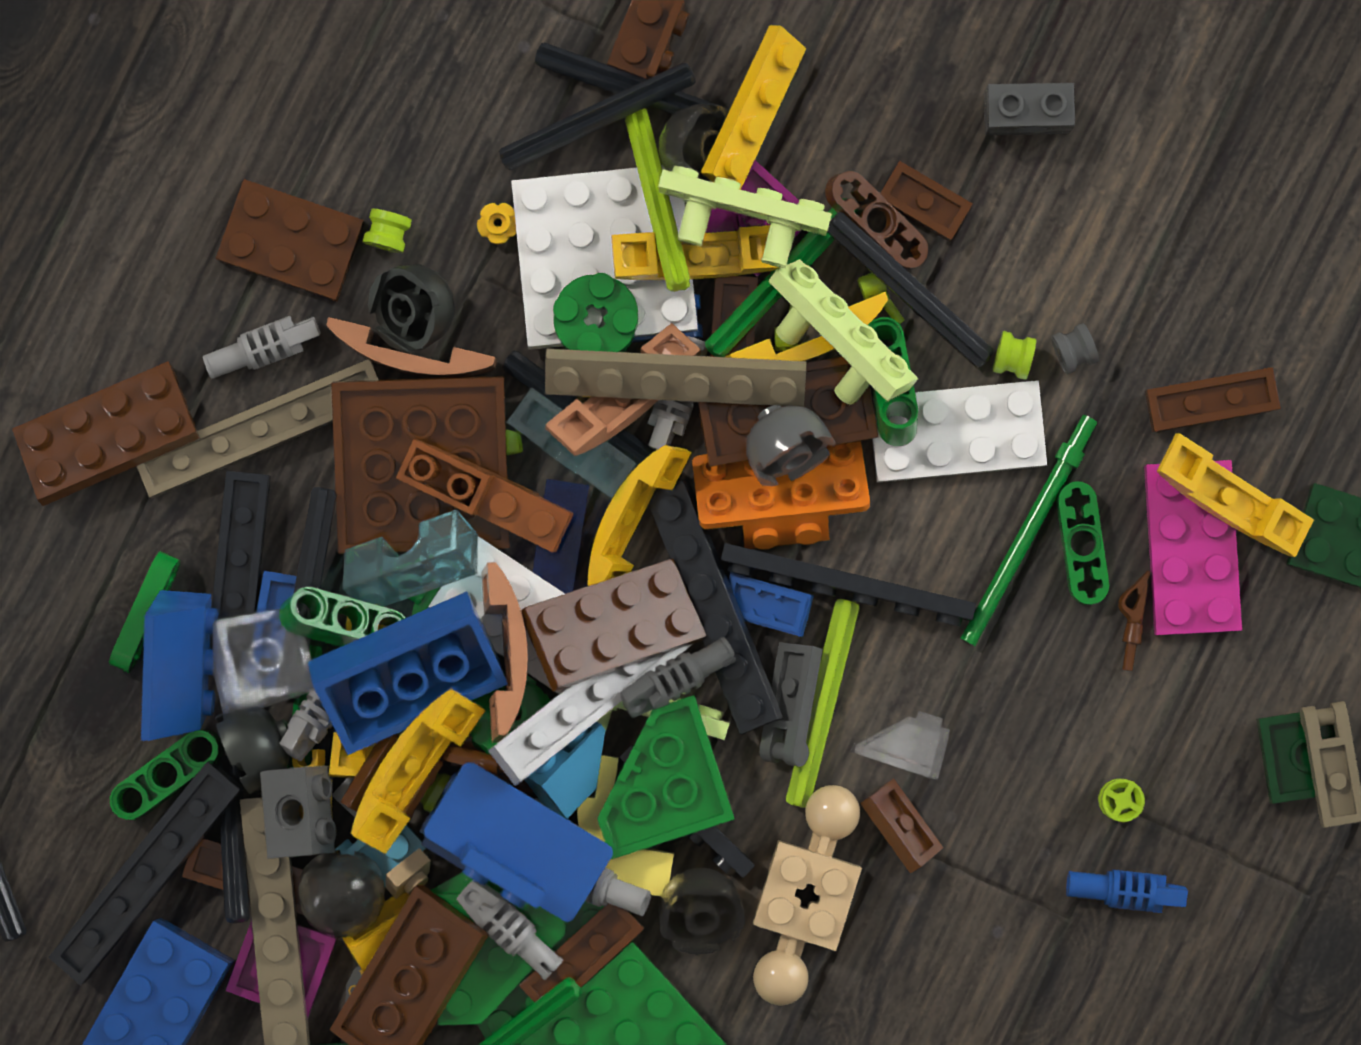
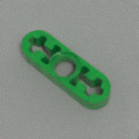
M1079 481L1071 482L1061 489L1056 499L1068 588L1075 601L1083 605H1092L1102 601L1109 591V578L1097 496L1090 485ZM1073 489H1078L1080 496H1087L1088 504L1081 506L1082 519L1091 516L1092 525L1078 524L1070 529L1068 528L1067 519L1076 520L1074 507L1066 506L1065 499L1072 496ZM1078 531H1086L1094 538V549L1087 556H1080L1071 548V538ZM1097 558L1098 567L1091 566L1089 570L1091 579L1099 580L1100 588L1093 591V598H1088L1086 591H1079L1077 587L1078 583L1084 581V570L1081 568L1075 571L1073 562L1086 563Z
M161 551L154 558L113 648L109 660L110 665L128 673L134 669L144 649L145 614L160 590L170 591L180 567V559Z

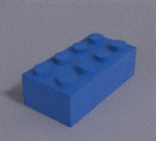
M468 591L308 661L312 685L348 755L406 730L424 709L450 689H453L469 700H473L508 684L501 661Z
M163 918L154 920L82 1045H187L235 960Z

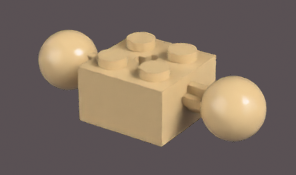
M828 785L819 788L810 796L806 804V821L813 831L808 849L781 840L777 841L753 917V925L781 933L777 949L767 953L759 960L753 975L756 991L765 1001L773 1005H789L797 1001L804 994L809 977L807 967L801 959V955L806 942L836 951L862 868L859 865L833 857L837 841L850 835L857 827L860 819V806L856 797L848 789L838 785ZM807 883L813 884V891L818 895L817 901H810L807 906L800 905L801 899L795 895L796 890L805 889Z

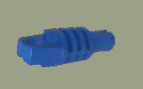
M1114 869L1107 871L1106 875L1069 871L1066 882L1067 897L1104 900V905H1108L1110 908L1162 913L1163 906L1186 907L1188 889L1182 885L1166 883V875Z

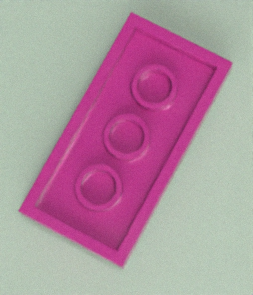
M1232 460L1214 461L1232 472ZM1160 464L1145 465L1154 635L1242 631L1236 529L1208 513L1171 486L1157 472Z

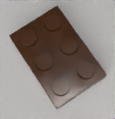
M243 179L215 259L337 302L365 221Z

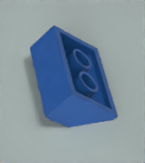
M160 590L145 614L141 740L151 741L201 729L207 716H213L215 691L208 690L209 675L215 674L217 653L216 650L210 649V634H216L218 609L211 608L212 594Z

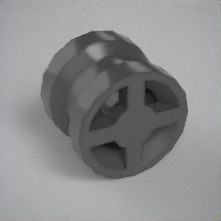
M1084 323L1076 325L1073 331L1068 334L1059 332L1051 336L1054 351L1066 374L1075 372L1077 366L1083 363L1092 365L1099 362V355L1094 340Z

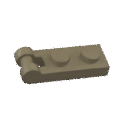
M1345 702L1330 703L1329 708L1317 710L1315 706L1300 708V718L1305 732L1321 827L1326 828L1361 822V784ZM1333 724L1336 737L1322 739L1320 726Z

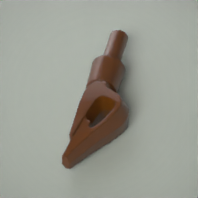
M1148 570L1121 595L1118 602L1119 610L1127 618L1122 642L1126 643L1122 670L1133 671L1136 647L1141 645L1142 623L1148 591L1147 582L1151 573ZM1136 590L1138 599L1135 606L1131 609L1127 607L1126 600Z
M448 746L440 757L444 761L463 766L466 762H474L490 773L496 775L504 773L491 754Z

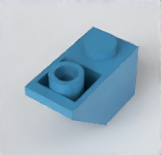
M595 722L524 779L543 805L566 819L597 788L605 729L600 723Z

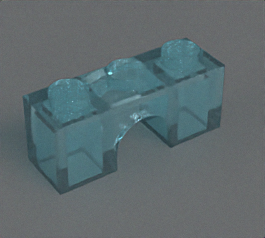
M531 388L508 419L507 424L509 427L612 500L625 479L637 467V463L607 441L585 453L574 456L545 429V424L563 410Z
M454 510L419 523V536L416 543L408 552L401 556L393 550L383 537L345 550L343 590L350 598L385 607L476 575L478 568V534L459 511Z

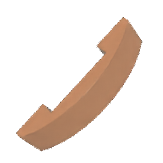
M328 317L326 326L348 347L364 358L397 372L425 378H463L480 375L496 369L497 359L495 357L453 347L450 363H445L371 345L374 331L370 327Z
M672 323L640 348L641 353L701 355V349ZM591 396L582 404L576 399L546 423L545 429L574 456H577L597 447L618 434L643 415L658 400Z
M487 562L481 572L484 614H501L504 669L508 682L506 691H495L489 699L492 743L500 742L507 735L519 711L527 679L528 649L523 616L512 586L496 562Z

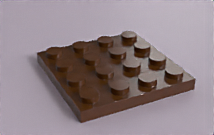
M504 376L332 381L338 554L467 550L476 535L497 549L510 548L508 530L477 515H470L396 478L413 439H417L508 479Z

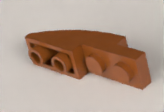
M413 439L396 476L397 479L470 515H477L551 552L557 551L574 514L539 496V493L417 439Z

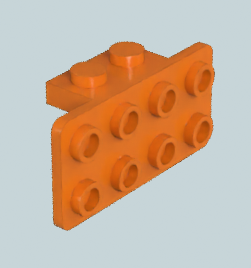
M861 442L827 447L830 455L815 469L792 481L787 474L776 477L779 484L776 486H763L756 478L749 461L709 467L707 454L694 457L692 465L700 526L704 529L742 525L744 547L748 549L758 548L765 550L775 546L799 543L810 545L818 541L829 540L828 516L864 512L870 507V496Z

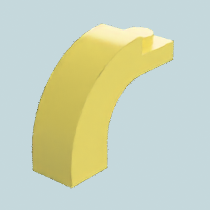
M606 755L601 756L595 797L589 796L577 808L578 826L604 841L597 818L616 782L619 757ZM646 848L612 859L605 868L613 870L617 874V879L649 890L651 895L667 897L674 852Z

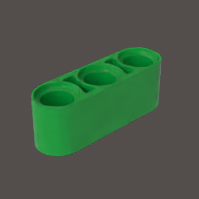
M880 317L871 321L868 326L877 333L880 340H887L893 343L888 348L894 354L900 356L910 369L901 325L889 317ZM870 385L881 438L892 446L909 444L917 434L918 405L914 385L910 390L889 401H886ZM894 416H902L908 421L900 425L891 423L889 419Z
M314 587L299 589L283 602L279 609L280 622L287 631L340 647L378 631V625L387 627L406 618L396 610ZM296 602L307 605L311 612V619H304L298 614ZM338 613L344 614L350 619L352 624L351 631L345 630L339 625L337 621Z
M197 730L182 737L112 790L110 795L112 811L118 817L125 820L138 819L149 814L189 785L207 761L213 760L217 764L219 757H222L224 753V746L220 737L210 730ZM199 737L206 738L212 745L211 756L204 762L197 760L192 753L193 742ZM165 762L172 764L177 771L176 782L170 787L162 785L157 778V771ZM129 788L137 789L142 796L141 807L136 812L127 810L123 804L122 797Z

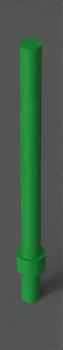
M1083 414L1068 442H1062L1055 455L1057 462L977 606L973 619L969 621L960 637L963 641L976 646L1073 468L1077 469L1084 458L1085 453L1082 450L1098 423L1094 419Z

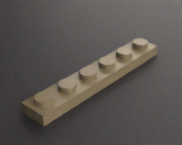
M547 349L545 394L804 407L806 361Z
M367 359L198 431L200 439L138 465L137 469L149 497L155 498L333 423L332 381L379 380L372 361Z
M262 797L241 799L240 807L264 1045H310L291 857L267 858Z

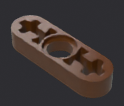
M846 171L829 179L825 188V196L829 205L837 213L843 212L906 270L918 267L926 260L928 244L924 236L863 176L854 171ZM851 183L853 186L850 191L851 195L858 202L869 199V203L863 205L856 214L854 210L859 208L860 205L852 198L842 200L840 195L843 193V189L840 184ZM872 209L882 211L886 217V226L881 233L872 231L868 226L867 216ZM898 228L899 232L893 236L900 243H912L913 246L910 248V252L913 257L902 258L900 255L903 251L902 246L896 240L885 243L884 239L890 237Z

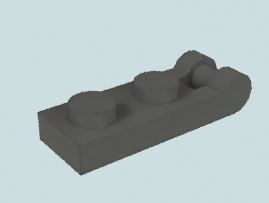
M779 642L771 688L783 718L763 727L760 743V757L763 761L779 763L784 760L787 765L801 767L807 762L809 748L806 744L823 649L808 645ZM784 730L787 731V732H786L785 743H784V741L782 740Z

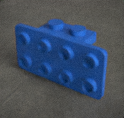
M474 762L463 764L424 827V834L429 840L459 857L461 863L466 865L463 871L465 875L484 886L489 880L504 888L500 894L503 898L522 909L526 903L535 908L540 906L563 921H571L575 918L613 855L610 845Z

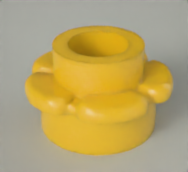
M490 203L483 207L480 212L481 218L477 221V229L482 237L489 238V241L493 244H503L510 237L516 235L515 212L510 205L506 203H500V205ZM496 219H500L502 221V225L496 227L494 225V221Z

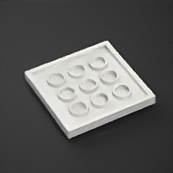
M680 163L661 165L662 170L671 172L674 166L681 167ZM637 168L511 181L529 350L563 346L554 328L553 305L567 284L581 276L597 273H606L615 279L611 235L653 232ZM669 195L679 233L685 203L683 199ZM616 279L628 287L637 302L638 327L634 337L657 335L671 323L681 332L698 331L693 279H690L688 289L677 292L669 291L665 280ZM594 307L587 310L588 318L584 320L587 326L596 324L598 328H601L605 325L603 317L607 314L606 310L603 308L596 310Z

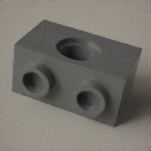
M1074 83L988 84L984 92L985 135L1070 134L1075 126Z
M328 766L261 771L267 858L335 852L336 826L332 820L330 801L332 782L328 776ZM300 804L302 805L304 811L302 819L299 814Z

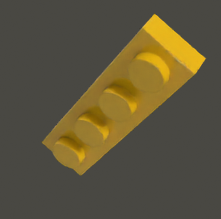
M769 25L701 170V173L713 183L716 177L727 178L739 182L741 190L806 51V48L782 26Z

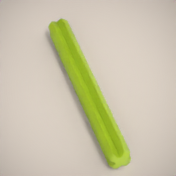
M643 108L626 116L625 122L652 229L655 232V241L667 289L671 292H677L689 288L690 276L681 241L677 239L679 233L669 195L659 193L658 186L663 170L648 111L646 108Z
M837 599L834 604L822 652L806 739L809 757L805 765L793 767L786 795V802L790 805L806 808L810 796L814 793L860 610L859 604L849 600Z

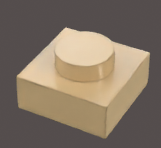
M419 848L386 874L385 887L395 899L405 892L410 895L415 886L426 884L429 879L426 875L430 871V859Z

